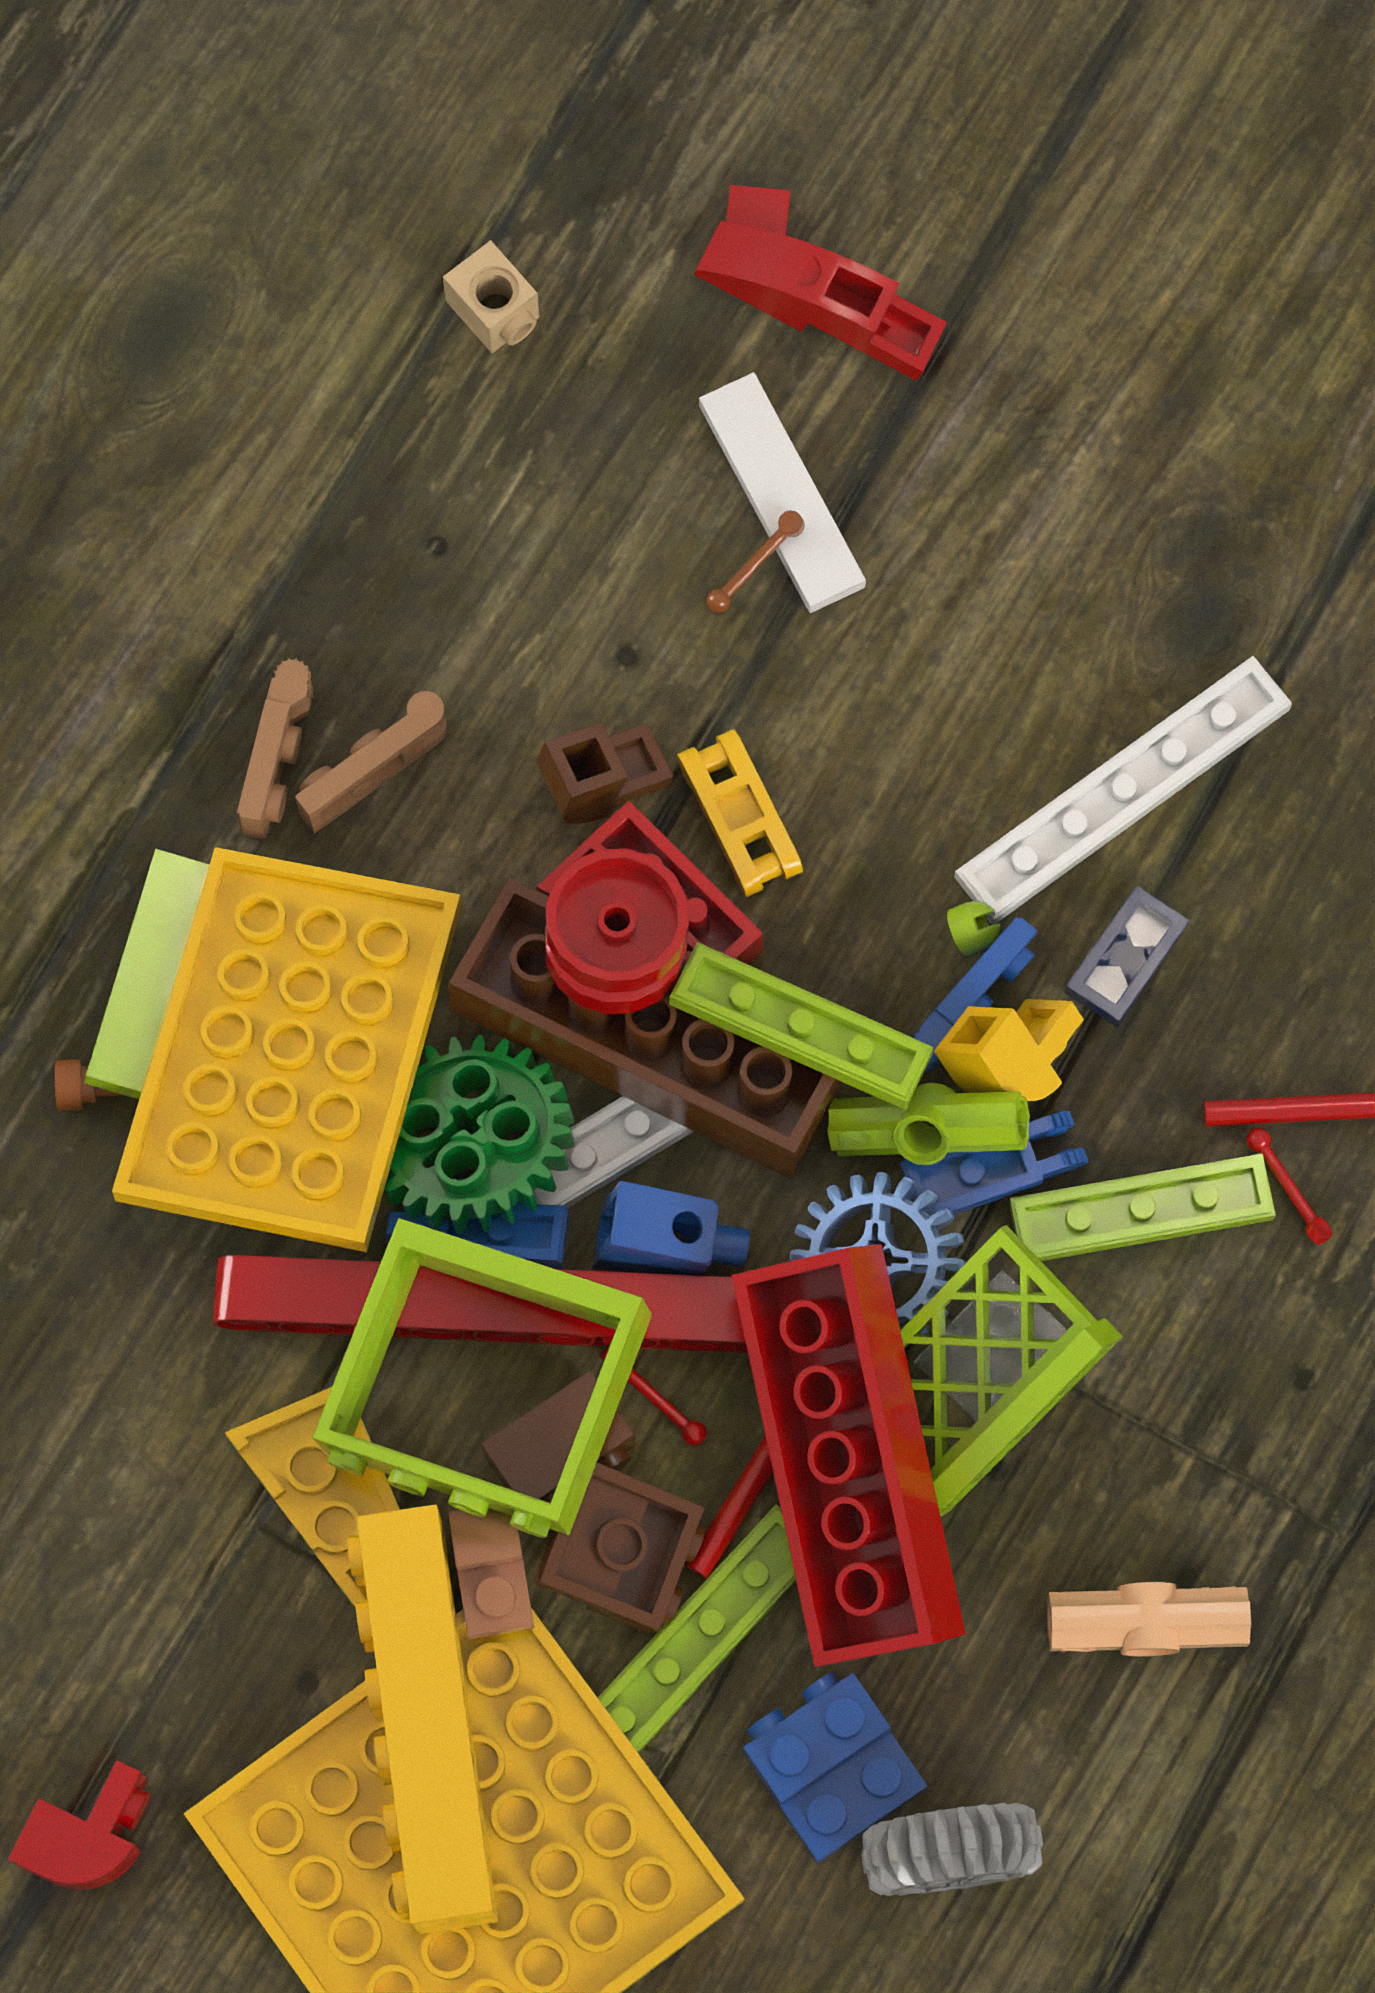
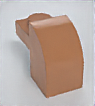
M489 1508L485 1517L475 1516L459 1509L449 1511L452 1543L468 1639L534 1629L519 1530L509 1524L512 1516Z

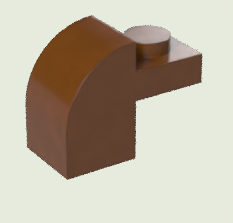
M602 722L546 741L536 761L563 820L571 824L587 823L608 817L612 807L669 787L674 777L648 723L608 736Z

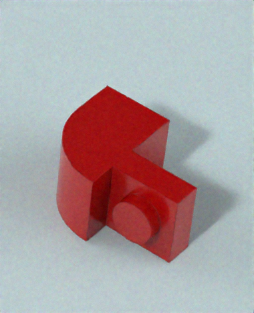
M117 1760L87 1821L38 1798L8 1860L17 1867L68 1889H92L114 1881L133 1865L141 1853V1850L136 1845L119 1836L124 1826L133 1830L140 1821L150 1799V1793L143 1790L148 1779L142 1772Z

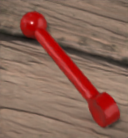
M1252 1129L1246 1136L1248 1148L1252 1152L1263 1154L1264 1161L1305 1221L1306 1234L1315 1244L1322 1245L1332 1237L1333 1233L1330 1225L1323 1218L1316 1216L1270 1147V1134L1265 1129Z
M607 1346L599 1355L603 1361H605L610 1346ZM632 1368L628 1382L682 1430L681 1434L685 1443L691 1446L701 1445L707 1438V1429L704 1424L695 1420L690 1421Z

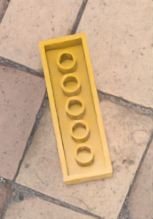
M437 1504L356 1516L359 1535L347 1537L352 1577H355L357 1587L366 1586L368 1599L366 1602L356 1603L357 1622L361 1643H364L366 1653L375 1652L377 1667L365 1670L366 1690L369 1708L373 1710L374 1719H384L386 1734L373 1737L378 1776L379 1778L382 1777L383 1785L392 1784L395 1802L382 1805L387 1843L388 1846L391 1845L392 1853L401 1851L404 1871L392 1873L396 1912L400 1914L401 1920L410 1919L412 1926L418 1934L497 1923V1908L444 1525Z

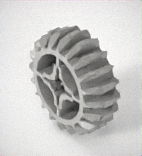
M1019 1803L982 1804L927 1813H915V1815L897 1817L894 1820L882 1821L876 1825H871L862 1836L864 1850H862L861 1857L864 1874L867 1873L869 1888L871 1891L886 1896L941 1892L1008 1881L1009 1879L1033 1874L1043 1864L1041 1855L1043 1847L1041 1826H1037L1034 1809Z

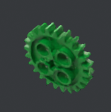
M477 1035L471 1050L465 1051L462 1050L458 1039L452 1037L449 1043V1054L440 1056L431 1045L425 1046L428 1062L422 1066L418 1065L384 1188L388 1201L392 1206L403 1202L407 1218L411 1221L419 1217L426 1210L430 1228L437 1230L442 1225L446 1217H450L457 1234H463L469 1218H477L482 1230L489 1232L491 1215L500 1213L511 1225L515 1223L514 1205L520 1202L527 1208L535 1211L538 1206L533 1191L536 1188L548 1192H554L557 1189L549 1170L567 1171L569 1168L563 1149L575 1147L572 1130L568 1127L575 1123L570 1104L565 1103L568 1098L562 1081L554 1082L555 1079L551 1066L547 1062L535 1067L536 1063L531 1049L526 1048L513 1058L509 1040L505 1038L501 1040L493 1052L487 1050L483 1035ZM474 1089H487L483 1095L477 1098H464L467 1093ZM423 1128H437L426 1137H413ZM512 1131H527L517 1140H502ZM462 1170H477L466 1179H452L456 1173Z

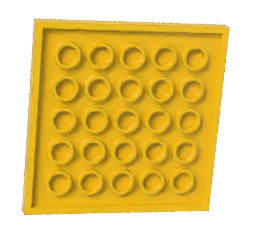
M532 1608L534 1629L468 1639L464 1609L456 1614L497 1908V1923L418 1934L412 1926L410 1919L401 1920L400 1914H397L392 1886V1873L404 1871L401 1851L392 1853L391 1845L388 1846L382 1808L384 1804L395 1803L392 1784L383 1785L382 1777L379 1778L373 1740V1737L386 1735L384 1719H374L373 1710L369 1708L365 1681L183 1813L310 1993H622L744 1901V1897Z

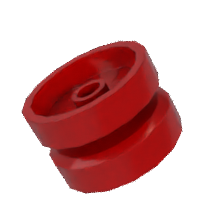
M626 848L603 849L574 860L555 879L546 902L545 948L546 965L558 988L579 1006L603 1014L634 1013L659 1002L677 983L686 959V940L689 928L687 897L675 874L654 857Z

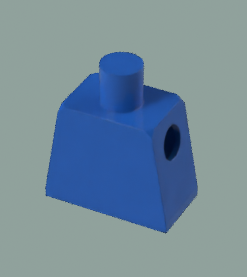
M619 1181L601 1205L592 1268L625 1273L701 1276L709 1268L711 1262L743 1268L749 1248L750 1231L745 1228L717 1224L719 1203L714 1200ZM673 1231L680 1233L687 1243L679 1241Z

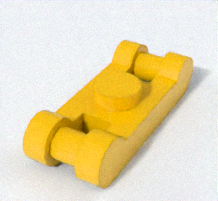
M732 729L716 736V744L700 751L692 747L678 753L676 758L687 784L692 789L730 865L741 893L747 898L762 891V883L780 875L785 880L802 873L803 867L796 849L739 735ZM728 766L734 777L714 785L709 774ZM765 837L771 852L751 860L745 846Z

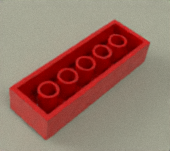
M882 1244L840 1249L732 1275L814 1666L817 1667L931 1645L965 1635L966 1632Z

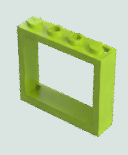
M398 1218L312 1438L329 1454L327 1463L343 1471L363 1476L366 1467L389 1474L387 1483L407 1493L424 1496L428 1487L450 1495L448 1504L466 1513L485 1517L489 1508L510 1515L512 1518L509 1524L525 1533L547 1538L548 1532L551 1529L570 1535L652 1313L642 1297ZM420 1265L616 1330L551 1503L354 1437Z

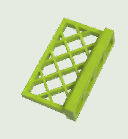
M1007 1225L999 1228L901 1329L904 1349L909 1344L933 1345V1380L911 1379L913 1390L934 1391V1426L921 1425L923 1436L935 1437V1465L930 1470L940 1516L950 1512L1123 1337L1106 1318L1097 1321ZM1001 1249L1020 1266V1291L989 1290L988 1262ZM974 1277L976 1278V1290L963 1289ZM1033 1281L1043 1292H1033ZM952 1299L976 1300L977 1336L946 1335L945 1307ZM989 1301L1021 1302V1338L990 1336ZM1034 1302L1055 1303L1073 1322V1325L1059 1339L1034 1338ZM932 1321V1334H921L920 1332ZM946 1345L977 1346L978 1382L947 1381ZM990 1347L1021 1348L1022 1377L1015 1384L991 1383ZM1035 1349H1048L1035 1363ZM947 1391L978 1393V1421L972 1427L948 1426ZM991 1393L1004 1394L991 1407ZM948 1437L960 1438L948 1451Z

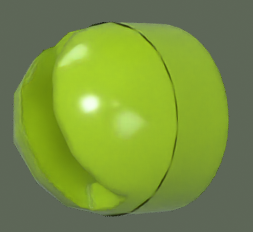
M966 902L949 909L947 912L948 924L953 939L965 956H971L987 949L999 936L1001 930L1000 923L989 926L986 919L987 916L996 911L985 902Z

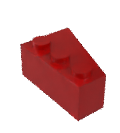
M629 800L536 886L537 891L549 896L555 879L574 860L597 850L628 848L657 859L675 874L687 897L689 928L684 963H687L697 942L748 965L753 963L763 953V933Z

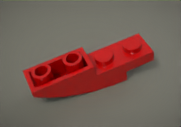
M721 220L694 272L695 276L800 332L809 323L915 381L923 373L947 324L946 321L896 295L895 292L900 283L883 274L811 243L749 225Z

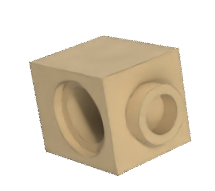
M491 240L443 276L446 302L491 353H494L505 343L509 345L519 343L536 326L537 319L539 318L538 293ZM493 294L503 295L510 299L508 304L498 309H490L481 304L484 298Z

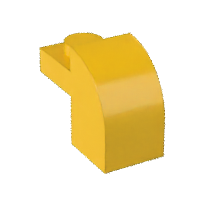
M1026 999L1017 1011L1012 1008L968 1006L934 1052L953 1081L966 1093L1020 1091L1021 1095L1027 1098V1101H1037L1052 1094L1062 1084V1081L1050 1064L1065 1050L1067 1041L1084 1019L1072 1001Z

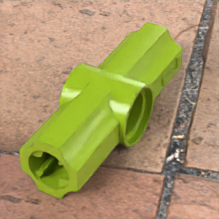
M926 1083L915 1089L906 1110L877 1097L834 1098L828 1109L829 1126L827 1132L831 1151H836L838 1156L901 1154L906 1160L914 1164L927 1166L938 1163L945 1158L947 1153L1025 1150L1029 1141L1030 1114L1027 1098L1023 1097L1020 1091L955 1093L951 1088L943 1084ZM922 1121H927L933 1124L935 1127H931L923 1123Z

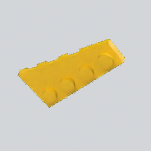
M330 1387L226 1431L225 1434L356 1608V1603L368 1601L366 1586L357 1587L355 1577H352L348 1554L347 1537L359 1535L356 1516L400 1509L391 1487L387 1483L384 1472L366 1467L363 1476L336 1468L327 1463L329 1454L312 1438L332 1389ZM360 1418L354 1437L371 1442L362 1418Z

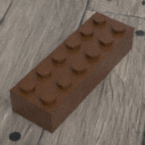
M509 877L448 983L450 1011L524 1048H529L533 1052L792 1179L843 1082L669 1005L670 995L675 985L659 1002L634 1013L603 1014L579 1006L558 988L546 965L545 914L546 902L549 896ZM684 963V965H683V967H682V970H681V973H682V971H683V969H684L686 963Z

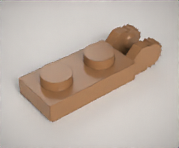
M288 658L287 661L282 660L280 665H276L277 670L273 671L274 678L271 679L267 699L265 700L237 810L241 832L244 834V837L266 841L270 821L280 823L284 813L287 786L280 785L285 763L295 764L302 738V728L296 727L294 724L310 715L312 707L311 698H314V688L310 679L311 672L308 665L305 666L303 660L300 662L297 658L294 660Z

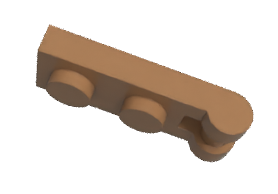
M421 691L414 694L407 704L406 716L384 732L380 729L368 732L352 746L350 750L351 756L333 769L328 765L317 769L300 785L301 792L294 797L299 816L314 834L430 751L445 738L447 721L442 699L436 693L430 691Z

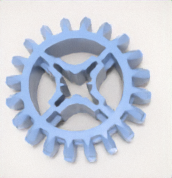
M878 1172L874 1179L873 1192L869 1193L864 1178L861 1175H854L850 1178L853 1197L848 1199L838 1186L831 1185L827 1188L828 1197L835 1206L831 1211H828L824 1206L816 1202L810 1203L807 1208L808 1211L821 1222L816 1230L806 1225L798 1224L796 1226L795 1234L801 1238L811 1240L809 1251L801 1249L791 1250L790 1260L794 1261L840 1249L875 1245L884 1242L886 1245L883 1248V1252L897 1259L908 1261L906 1264L892 1263L891 1266H887L891 1289L896 1280L903 1275L926 1273L918 1292L910 1301L896 1309L901 1331L903 1324L908 1323L948 1282L944 1281L946 1270L958 1272L966 1264V1261L962 1259L946 1257V1250L964 1244V1238L959 1233L941 1235L940 1230L949 1225L954 1219V1215L950 1210L944 1209L932 1216L927 1214L937 1200V1195L934 1192L926 1190L919 1195L914 1203L911 1201L915 1191L914 1180L904 1177L898 1183L895 1193L891 1194L890 1176L887 1173ZM891 1208L901 1210L917 1224L925 1238L928 1253H915L899 1248L895 1241L894 1225L890 1224ZM871 1209L870 1220H866L865 1231L859 1242L848 1247L831 1248L837 1232L850 1218ZM945 1307V1318H946L947 1315L949 1314V1312H948V1310H947L946 1307ZM928 1325L920 1332L921 1334L929 1333Z

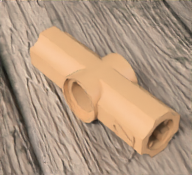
M1141 1582L1120 1585L1117 1587V1591L1049 1592L1047 1595V1631L1050 1652L1120 1650L1121 1655L1162 1656L1178 1653L1180 1648L1248 1647L1250 1644L1251 1610L1247 1587L1176 1589V1585L1173 1583Z

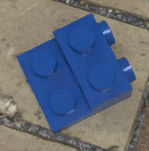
M834 1671L823 1676L801 1693L807 1701L806 1705L787 1718L778 1708L749 1727L747 1732L753 1741L743 1747V1755L817 1864L865 1832L871 1825L877 1824L918 1796L928 1787L890 1732L891 1727L854 1673H851L841 1681Z

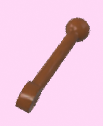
M789 510L781 514L778 521L779 529L722 589H714L708 594L707 607L712 612L723 613L728 610L731 602L730 597L787 537H797L803 532L805 523L799 513Z

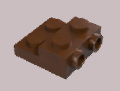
M596 1463L570 1535L552 1530L533 1583L587 1605L586 1609L644 1633L660 1631L662 1623L669 1624L679 1607L682 1588L676 1585L684 1563H691L701 1547L705 1527L699 1525L705 1507L605 1465Z

